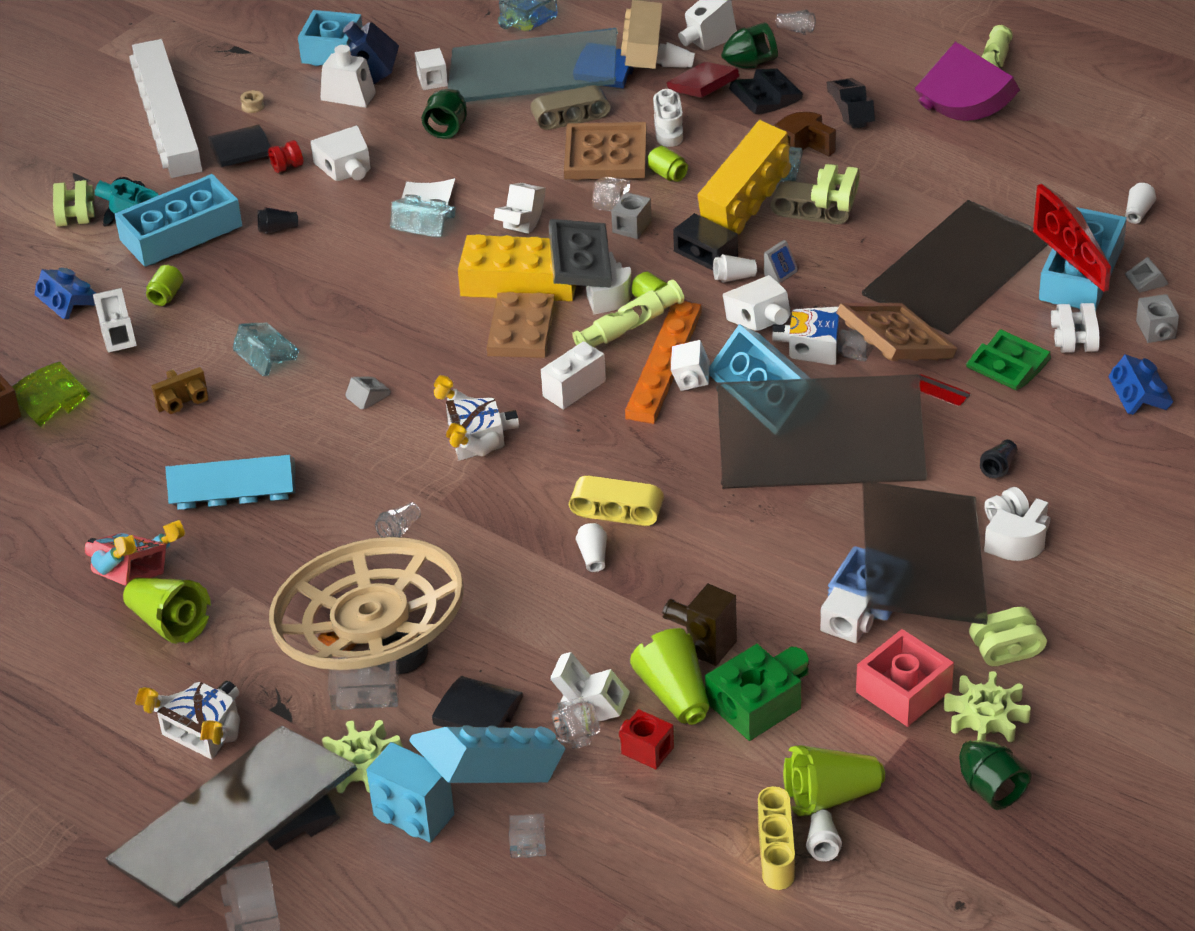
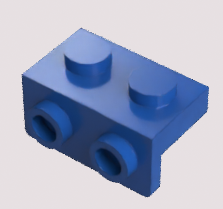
M64 267L58 270H41L39 280L36 283L35 296L62 319L70 318L73 305L95 306L93 294H96V292L90 288V284L75 276L73 270Z
M1125 354L1109 374V379L1128 414L1134 415L1143 403L1167 410L1174 402L1167 390V385L1161 380L1157 372L1156 365L1148 359L1144 358L1141 360Z

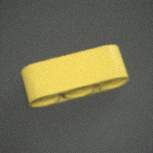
M582 476L576 482L569 501V508L577 516L650 526L657 520L664 494L660 488L651 484Z
M771 786L763 789L758 795V830L762 878L768 887L782 890L791 886L795 878V849L789 794L785 789Z

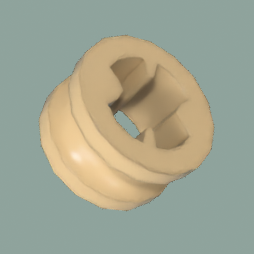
M247 91L240 97L242 102L241 108L244 112L256 113L265 106L263 102L264 96L259 91Z

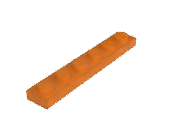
M684 301L681 304L675 303L670 307L627 404L625 419L655 424L674 379L671 372L672 346L690 342L702 313L701 304Z

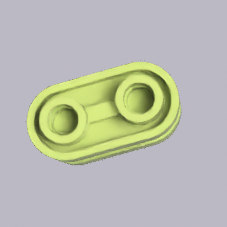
M825 164L824 169H819L817 185L814 184L812 188L811 201L815 202L817 208L824 209L829 208L831 201H836L839 211L850 212L859 187L860 168L848 166L845 174H838V165ZM837 185H840L839 190H835Z
M87 180L75 181L74 190H67L65 182L53 184V211L57 227L68 226L69 217L77 216L78 224L90 223V218L95 217L93 201H95L93 185H88ZM75 200V206H69L68 201Z
M1013 607L1000 612L982 615L976 618L969 628L971 638L975 645L979 647L980 654L989 666H1000L1034 657L1042 652L1047 644L1044 633L1036 625L1035 618L1026 607Z

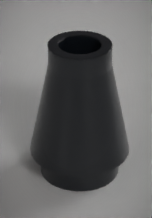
M264 207V210H258V231L270 234L290 228H298L297 211L290 212Z
M1006 439L985 451L980 457L982 473L989 478L1005 476L1014 455L1018 451L1017 445L1012 440Z

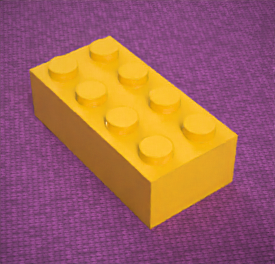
M759 120L698 193L700 216L739 235L749 218L757 214L762 202L766 197H770L773 194L779 181L782 178H786L790 172V146L788 145L787 132Z
M481 234L466 236L458 266L460 296L497 298V293L554 294L555 301H573L576 285L555 284L553 282L549 238L512 237L508 235L485 236Z

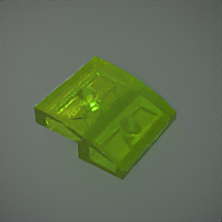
M61 362L42 367L12 386L15 390L18 404L39 427L62 407L69 414L90 395L87 389Z

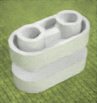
M662 89L653 97L656 139L662 146L674 147L683 141V115L680 96L671 89Z
M1081 303L1080 312L1073 313L1070 304H1057L1056 310L1051 311L1052 328H1057L1054 333L1055 347H1060L1062 353L1075 352V343H1083L1085 352L1098 351L1099 326L1094 303ZM1074 324H1080L1081 331L1075 332Z

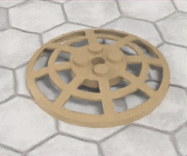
M398 537L357 541L323 553L291 574L273 598L269 610V623L274 640L280 649L292 659L305 665L332 670L361 669L397 660L420 649L447 628L462 604L464 595L463 579L454 559L441 548L425 541ZM381 554L414 556L405 570L392 568L368 570L365 559L367 556ZM353 560L355 574L334 582L324 590L320 591L308 583L326 570ZM425 560H429L444 569L452 581L434 591L433 586L428 580L417 573ZM397 579V582L394 585L383 583L371 584L370 580ZM411 583L425 594L422 597L407 602L404 591ZM358 584L357 588L346 592L340 598L332 597L341 590ZM455 591V597L446 613L436 624H429L435 615L437 601ZM297 592L312 600L304 612L302 624H282L285 610ZM321 606L331 609L330 622L313 623L315 615ZM427 606L426 613L419 624L407 622L409 612ZM335 632L339 639L330 646H327L319 641L315 634ZM394 633H409L401 639L383 646L382 640ZM283 634H304L308 643L319 652L314 655H308L296 650L285 641ZM351 643H369L370 650L342 651ZM333 656V657L348 658V659H332V658H330V657Z

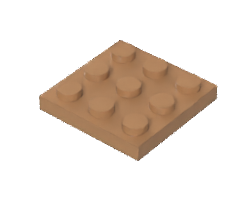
M646 122L567 124L564 179L608 180L613 178H645Z
M840 303L836 312L846 321L845 324L848 327L857 330L864 336L863 339L867 343L875 345L882 351V355L891 361H898L899 359H910L913 361L931 359L938 361L939 359L953 358L957 350L952 343L902 303Z

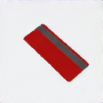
M922 374L909 386L912 389L956 406H961L970 395L967 391Z

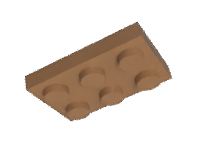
M497 293L487 343V356L545 358L555 305L554 294Z

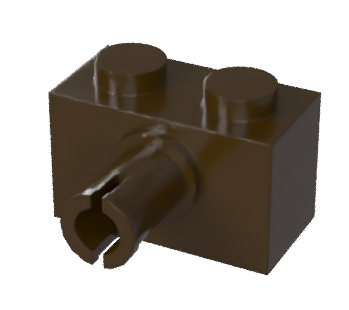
M707 583L688 606L676 602L674 599H669L663 608L662 614L664 615L662 617L664 619L686 627L687 634L689 633L693 638L698 660L717 666L737 642L735 594Z

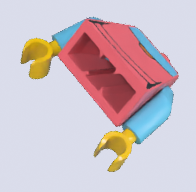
M177 520L163 526L166 536L159 534L152 540L126 533H118L100 539L90 538L85 545V553L87 556L92 557V572L125 586L134 578H152L163 574L166 549L170 546V542L185 535L181 521Z

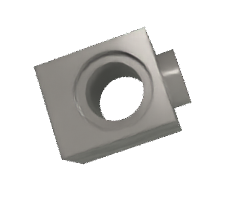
M625 192L611 210L612 233L638 239L652 221L651 198Z
M1168 295L1139 298L1136 322L1147 343L1176 339L1179 315Z

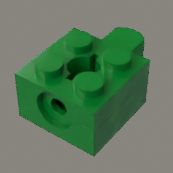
M756 643L705 675V690L709 706L748 741L753 740L801 709V679L809 674L808 654L801 648L791 646L773 657Z

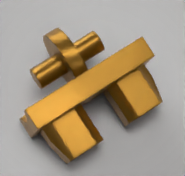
M201 367L179 375L176 374L174 369L166 372V380L151 385L155 398V407L158 412L166 410L171 415L179 412L183 407L182 404L192 400L194 403L200 404L208 400L204 371Z

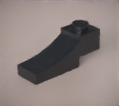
M853 78L827 81V92L835 99L845 123L851 125L852 128H862L867 126V122L875 121L874 102L866 96L864 84Z

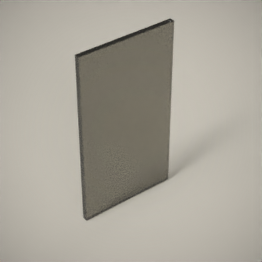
M967 200L862 290V295L878 303H902L929 326L949 335L1048 244L1033 232V227Z
M919 374L717 382L722 489L926 481L928 473L925 461Z
M863 481L866 608L987 625L988 616L976 497Z
M281 726L106 857L109 865L179 909L358 769L353 762Z

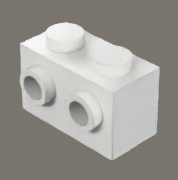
M583 341L553 362L547 364L541 369L543 397L564 410L606 381L604 353Z

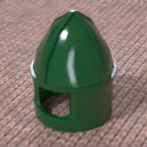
M763 22L748 28H741L733 33L723 47L722 59L730 65L743 69L755 68L760 64L777 59V44L770 26ZM764 33L767 35V38H768V41H769V44H770V50H769L768 45H767V43H766V39H765Z
M442 89L433 93L429 97L421 117L425 130L437 138L447 139L453 137L458 132L461 124L466 120V101L458 89ZM429 117L438 125L448 126L446 132L434 130L428 123Z
M970 740L963 743L959 754L961 774L969 788L975 791L992 809H1005L1022 796L1031 782L1032 775L1030 770L1013 755L1010 748L995 742ZM1010 779L1015 784L1014 790L1005 798L998 801L994 800L998 789L1005 781Z

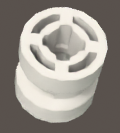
M1011 487L1005 490L1002 496L996 495L987 499L984 507L986 515L991 522L999 509L1024 517L1029 510V503L1019 488Z

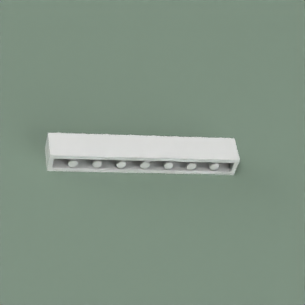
M162 39L132 45L134 55L129 56L132 71H134L136 84H138L140 97L143 101L144 110L147 113L149 126H151L153 139L155 140L158 154H160L163 169L168 168L171 178L202 172L199 150Z

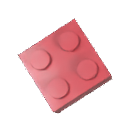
M901 629L857 664L856 693L908 727L945 697V694L952 691L954 662Z

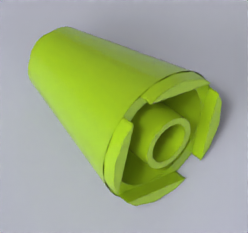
M134 578L125 587L123 594L125 605L168 642L175 644L191 642L201 634L208 623L209 616L206 615L207 604L211 606V599L207 589L198 582L182 579Z
M682 628L667 629L652 635V643L646 647L642 643L639 644L631 654L630 664L633 670L680 723L694 725L701 722L709 710V703L693 638L689 633L686 634Z
M798 745L789 748L788 751L793 752L792 756L784 760V787L789 797L794 798L797 806H792L791 809L798 816H809L820 810H826L878 791L881 783L885 781L884 766L875 756Z

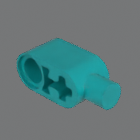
M125 179L115 180L112 184L100 180L94 193L95 196L109 201V208L113 213L159 196L154 190Z

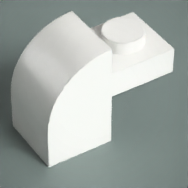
M526 183L510 184L507 206L495 208L494 219L503 221V228L524 233L532 232L541 216L546 188Z
M609 252L612 274L611 288L586 286L587 299L593 314L617 310L626 305L632 296L631 268H622L620 262L616 263L612 252Z
M122 288L93 294L107 352L137 346Z
M1036 498L1024 517L999 509L986 527L984 552L1013 561L1028 560L1042 553L1045 549L1046 531L1050 524V517L1047 516L1048 502Z
M572 652L560 656L550 678L563 694L559 705L575 717L587 720L591 718L592 721H596V717L598 721L619 717L630 693L611 669L590 675ZM592 705L596 713L587 715L588 706Z

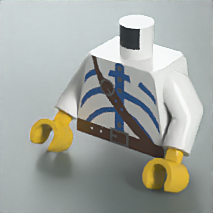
M440 375L434 382L435 397L441 400L447 397L446 409L449 428L445 435L447 438H450V444L455 447L458 461L477 455L485 456L493 450L502 448L504 446L503 431L519 428L516 410L499 413L496 401L493 398H473L466 396L457 389L451 390L453 382L447 376Z
M224 681L217 689L202 682H197L188 689L170 696L159 695L154 689L146 687L138 690L135 704L138 706L143 705L144 711L149 714L154 711L157 712L162 735L210 759L215 757L224 742H233L238 738L240 717L234 699L239 695V690L230 681Z

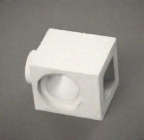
M440 48L415 52L416 70L422 90L448 86L446 64Z
M701 340L672 346L671 372L680 391L709 385L710 360Z
M834 587L821 607L820 631L857 643L864 632H869L873 624L874 615L870 613L871 599Z

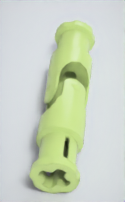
M997 25L990 32V39L986 43L982 58L1001 69L1004 65L1013 33L1010 28L1004 25Z
M671 279L661 289L655 292L651 290L619 308L618 312L606 314L595 320L592 326L581 332H573V340L576 346L583 341L592 347L602 343L608 344L619 338L627 330L634 329L663 314L664 309L675 303H683L684 294L677 282ZM641 305L642 314L640 317L634 312L633 307Z

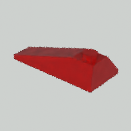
M1037 185L1033 232L1103 292L1108 291L1111 266L1081 212L1045 185Z

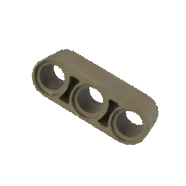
M596 85L540 96L533 100L530 107L539 127L544 130L565 127L569 123H584L598 120L608 115L611 108L604 92Z
M782 181L778 184L770 204L771 210L776 215L830 224H843L848 220L850 212L839 211L836 201H831L828 209L816 207L815 202L811 201L814 184L795 181Z

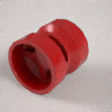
M295 140L286 142L284 147L274 146L268 149L269 158L276 173L286 171L290 165L294 168L303 165L302 152Z

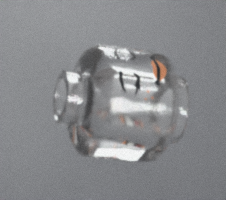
M583 696L557 703L558 709L553 711L552 720L559 742L564 744L571 743L572 749L592 744L591 737L597 735L600 731L593 703L584 701Z

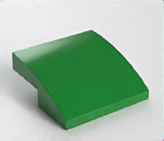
M1000 329L988 345L982 343L966 363V367L1017 391L1028 384L1051 359V354L1048 350Z

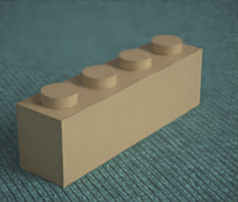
M632 0L631 9L626 8L621 56H626L625 66L656 69L662 3Z

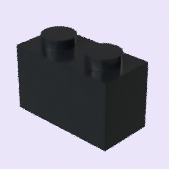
M694 213L673 229L674 252L710 270H713L715 257H721L722 254L738 257V234Z

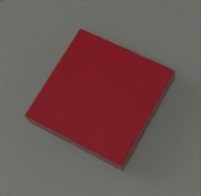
M703 62L666 83L668 89L677 93L703 98L740 77V74L736 67Z

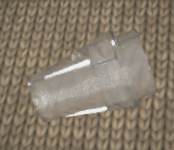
M807 9L789 13H778L776 18L777 28L803 35L812 33L816 23L814 13L809 12Z
M409 502L404 506L382 512L375 522L376 531L381 538H400L421 517V511L415 503Z

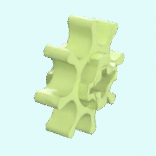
M994 671L989 672L988 682L984 685L982 683L975 685L969 681L966 675L960 676L959 692L964 695L955 696L947 693L944 697V710L960 713L952 716L951 732L956 734L964 728H972L974 731H978L977 740L986 741V735L990 732H1000L1006 737L1008 742H1013L1015 740L1016 726L1011 722L1029 723L1031 707L1029 705L1015 704V702L1022 700L1023 685L1017 683L1009 689L996 686L997 673Z
M381 720L376 721L370 731L361 732L356 731L354 721H348L346 723L348 736H344L341 740H333L328 736L322 739L326 754L332 756L317 760V766L321 777L338 773L333 778L337 792L343 793L350 782H359L361 780L365 784L366 791L370 793L366 769L390 742L403 747L400 736L396 735L390 739L383 740L386 737V731Z

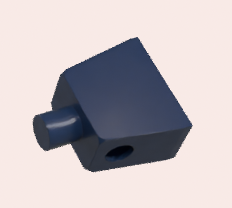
M354 21L349 22L344 27L343 33L350 39L351 56L366 59L373 84H376L392 73L399 45L372 22L367 23L361 28Z

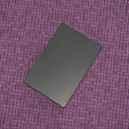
M550 219L548 228L553 282L555 284L611 288L612 274L606 223Z

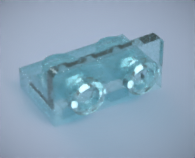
M268 323L239 324L236 337L234 338L233 350L262 376L269 375L273 362L283 363L284 361L297 360L299 349Z

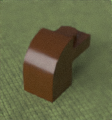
M796 112L787 115L774 124L775 127L787 132L790 155L796 156L807 147L828 157L836 152V129L823 124L821 114Z

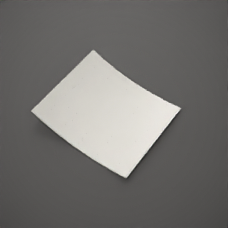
M455 178L433 183L406 182L398 210L431 211L447 207Z

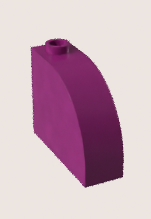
M956 41L914 88L920 98L918 102L925 109L930 111L933 108L949 118L962 121L977 120L996 113L1005 107L1020 91L1013 76Z

